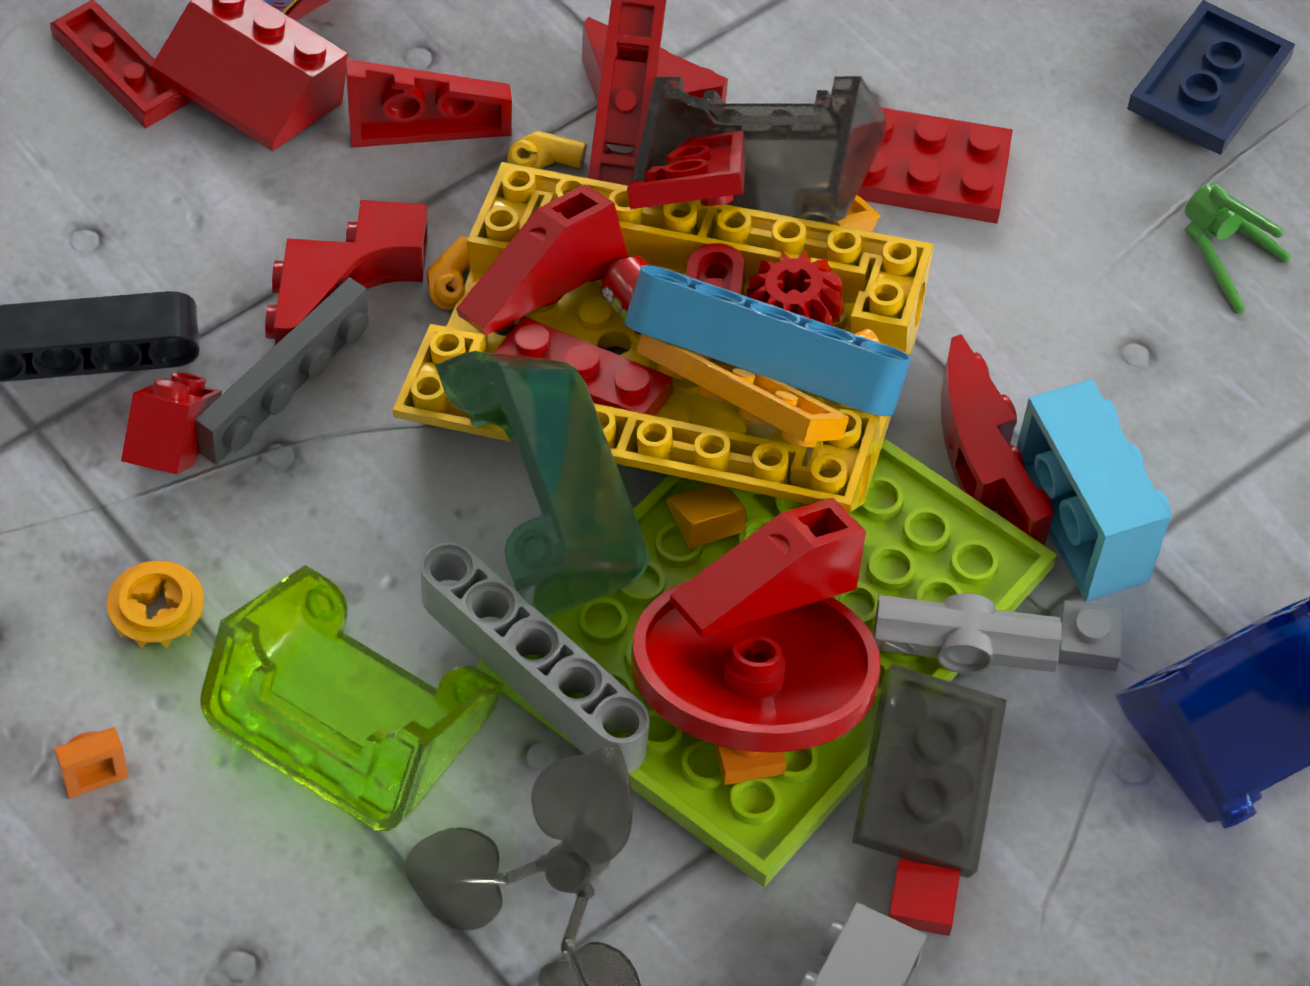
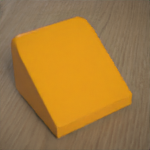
M711 484L667 498V505L689 549L744 532L746 509L742 501L726 486Z

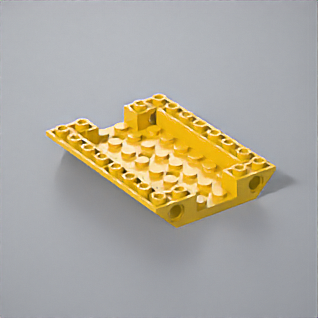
M501 162L467 239L470 273L464 285L465 293L457 301L446 327L435 324L429 325L393 406L392 413L394 418L807 504L833 497L846 512L850 513L864 504L891 416L867 413L795 388L849 417L842 440L817 441L815 447H802L784 440L781 437L782 430L771 424L756 423L743 418L738 413L740 409L738 406L728 401H717L697 392L698 385L688 379L673 378V394L656 416L564 398L495 369L493 353L507 336L498 335L494 332L485 336V334L459 317L456 308L537 208L585 184L614 202L628 257L641 256L651 266L665 268L686 275L688 259L695 250L712 243L730 245L737 249L744 259L745 286L743 295L746 297L749 277L758 274L761 260L778 263L781 251L792 259L798 258L805 250L811 258V262L827 258L828 264L831 267V273L839 274V279L842 281L843 296L841 297L843 299V313L840 316V321L832 323V326L853 334L861 328H868L876 334L880 343L901 350L911 356L921 320L934 250L933 243L727 204L702 206L700 200L630 209L627 192L628 186ZM604 278L587 282L564 294L557 303L540 307L525 315L527 318L603 349L613 346L623 347L628 351L620 356L657 371L656 362L636 352L641 335L636 334L631 328L627 327L624 324L623 318L602 297L601 286ZM523 317L515 320L513 325L516 326Z

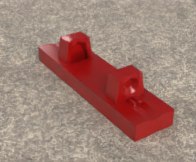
M611 0L588 174L589 179L626 186L631 185L633 182L644 180L667 0ZM607 144L634 147L631 152L620 153L611 150Z

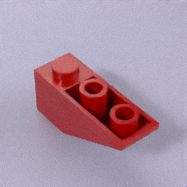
M584 184L537 208L456 308L458 316L487 336L492 332L503 331L511 327L515 320L540 307L557 303L564 294L587 282L604 278L605 272L611 264L621 258H629L614 202Z
M833 497L781 512L671 593L670 603L701 637L856 590L866 531Z

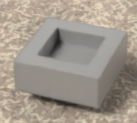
M1064 600L1060 612L1062 636L1058 663L1116 671L1121 653L1123 608Z

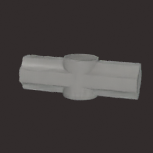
M972 593L952 595L946 598L943 603L879 595L873 637L879 651L938 658V662L942 667L961 674L979 673L988 669L991 665L1055 672L1061 644L1062 622L1060 617L995 610V605L991 600Z

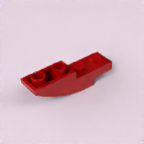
M962 334L951 338L942 384L941 421L946 450L959 487L992 511H997L1001 517L1045 546L1054 517L1053 506L1047 493L1043 489L1035 487L1025 471V464L1021 453L1011 444L1014 427L1017 424L1015 407L1011 399L1005 394L1001 395L992 382L988 366L982 355L972 351Z

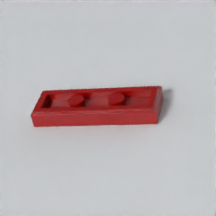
M90 0L50 23L52 36L145 129L189 104L188 97L151 75V65L155 59L95 0Z

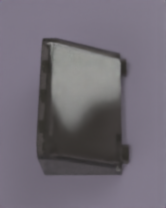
M835 76L831 95L828 90H817L815 103H724L715 90H705L703 99L684 92V81L681 77H655L632 183L637 181L647 182L645 173L652 167L666 166V156L688 138L743 130L746 145L743 194L734 195V200L727 203V205L833 225L834 222L846 217L884 140L887 124L886 116L861 76Z

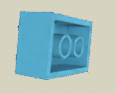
M1093 379L1029 397L1016 448L1022 455L1025 471L1035 487L1043 489L1050 498L1054 517L1048 533L1085 601L1087 602L1148 583L1157 557L1160 554V548L1168 524L1171 521V509L1165 494L1161 490H1155L1147 476L1140 450L1135 444H1129L1122 432L1115 406L1111 400L1103 398Z

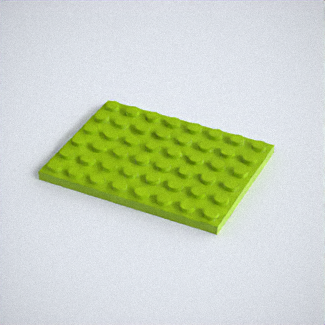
M884 438L865 502L851 513L847 512L866 531L857 589L833 596V598L851 609L864 622L872 635L879 595L943 603L946 598L952 595L972 593L991 600L995 605V610L1014 612L1054 568L1057 554ZM668 475L534 608L638 698L648 710L650 720L647 753L644 762L631 773L611 774L765 888L958 673L942 667L938 662V658L879 651L881 660L880 675L875 700L866 716L854 728L822 745L784 752L786 758L785 774L724 785L713 744L696 738L666 721L646 702L639 692L631 670L634 630L643 611L659 595L692 579L781 512L808 504L728 487L742 501L746 509L744 532L689 549L667 505V498L711 485V483ZM536 654L524 656V658L531 660L543 658ZM481 660L478 661L479 676L576 747ZM578 692L566 694L569 698L575 699L586 697L585 694ZM615 731L609 733V735L616 738H627L631 736L629 733L623 731Z

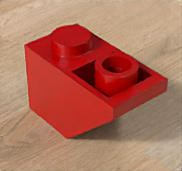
M175 372L172 373L171 379L155 380L153 385L134 392L121 462L176 475L194 466L199 455L195 419L222 395V390L205 387L206 379L203 377Z

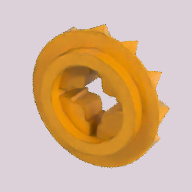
M148 561L127 569L114 581L107 596L108 617L115 626L120 638L129 637L135 640L141 648L147 643H161L168 648L172 639L181 635L190 638L194 624L198 620L203 619L204 592L199 580L187 568L169 561ZM162 590H164L168 609H160L156 616L148 619L146 605H152L156 598L161 596Z

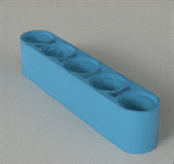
M641 266L624 322L627 327L644 335L879 416L894 415L912 360L908 354L891 346L656 266Z

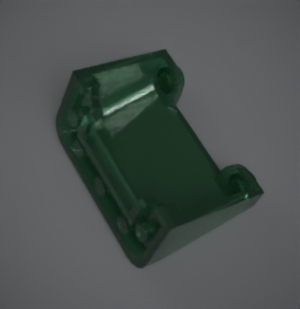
M481 351L463 353L435 364L443 389L450 402L461 411L468 413L471 423L476 428L485 424L496 425L506 433L513 444H517L542 512V516L524 522L515 528L506 542L504 550L506 563L516 591L531 606L548 618L629 586L640 579L647 568L649 560L647 545L588 387L577 369L567 362Z

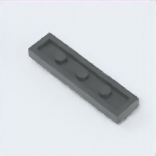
M349 277L195 419L199 453L217 465L232 450L238 451L242 449L252 437L254 430L271 414L276 415L280 413L290 402L293 393L309 378L315 379L320 376L328 366L330 359L345 344L356 342L366 330L369 322L367 289Z

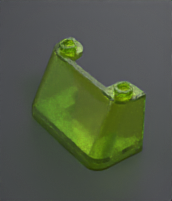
M304 565L220 621L201 691V709L209 725L221 735L365 825L378 831H389L401 824L414 812L490 718L497 707L504 684L478 668L470 665H458L444 674L438 688H434L343 633L348 615V606L344 594L330 579Z

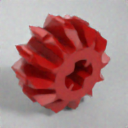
M805 250L798 258L790 259L781 251L778 263L761 260L758 274L749 277L747 284V297L830 326H832V323L839 322L840 316L843 313V299L841 298L843 296L842 281L839 279V274L831 273V267L828 264L827 258L811 262V258Z

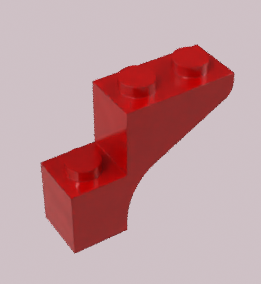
M360 200L358 222L348 221L346 242L287 238L284 261L275 260L273 265L272 293L279 295L277 305L267 306L265 318L266 339H275V345L279 343L349 277L367 290L374 286L391 282H423L428 245L427 204Z

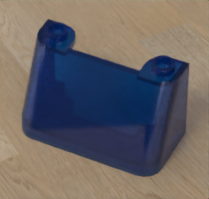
M1310 596L1264 616L1123 689L1115 695L1127 720L1207 823L1220 821L1223 829L1253 817L1257 814L1253 804L1262 798V791L1310 766Z

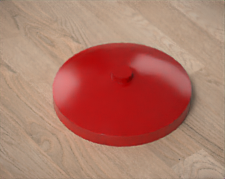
M684 582L659 595L647 606L637 621L633 636L631 670L639 692L646 702L666 721L678 729L709 743L751 752L775 753L808 749L830 742L850 731L866 716L875 700L881 662L876 641L864 622L851 609L833 597L701 637L670 603V594L686 583Z

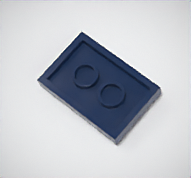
M1202 0L1132 92L1127 109L1221 155L1292 57L1295 44Z

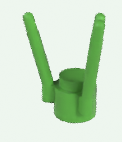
M1215 183L1207 184L1200 188L1186 204L1185 215L1192 222L1185 228V232L1197 243L1234 311L1239 314L1243 313L1245 306L1208 237L1224 240L1234 234L1237 229H1240L1282 262H1288L1291 258L1289 252L1263 232L1266 231L1272 236L1280 238L1283 236V229L1230 196L1220 185Z

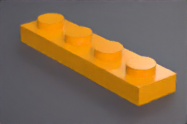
M641 333L636 352L656 362L657 371L673 378L688 379L698 385L697 392L717 401H728L740 408L739 415L747 420L761 424H771L782 430L781 437L787 442L802 447H815L817 441L843 439L849 417L785 383Z

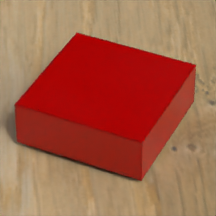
M899 858L888 917L916 930L950 936L961 870Z

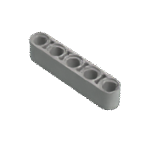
M452 542L439 543L429 548L421 561L422 601L427 612L598 767L608 773L618 775L631 773L638 769L644 762L647 753L650 720L648 710L643 703L469 549ZM443 580L457 581L455 583L450 584L441 583V581ZM496 617L499 620L489 622L482 620V618ZM536 654L543 658L531 660L524 658V656ZM578 692L585 694L586 697L575 699L569 698L566 694ZM615 731H623L629 733L631 736L627 738H616L609 735V733Z

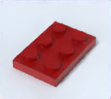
M855 103L839 184L844 183L867 202L998 224L1013 129Z

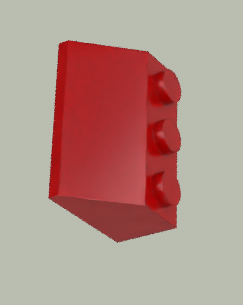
M190 0L152 63L151 75L273 152L343 103L346 77L345 59H348V53L263 0Z

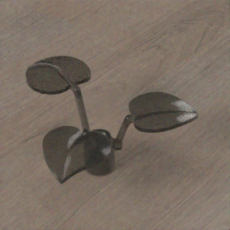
M612 745L591 753L563 758L548 766L537 777L531 795L535 820L546 835L562 840L547 855H541L535 861L511 871L497 872L500 855L495 842L479 831L462 827L437 831L418 842L408 853L404 867L406 869L405 875L412 888L434 917L443 924L459 930L479 929L496 918L503 904L499 885H508L535 873L545 872V877L553 888L565 893H575L577 898L561 942V952L564 958L552 960L540 970L538 976L539 986H641L637 971L630 959L613 946L602 942H589L582 945L577 951L575 950V939L588 900L595 895V889L591 882L603 873L609 866L611 859L623 850L631 832L633 814L632 790L620 746Z

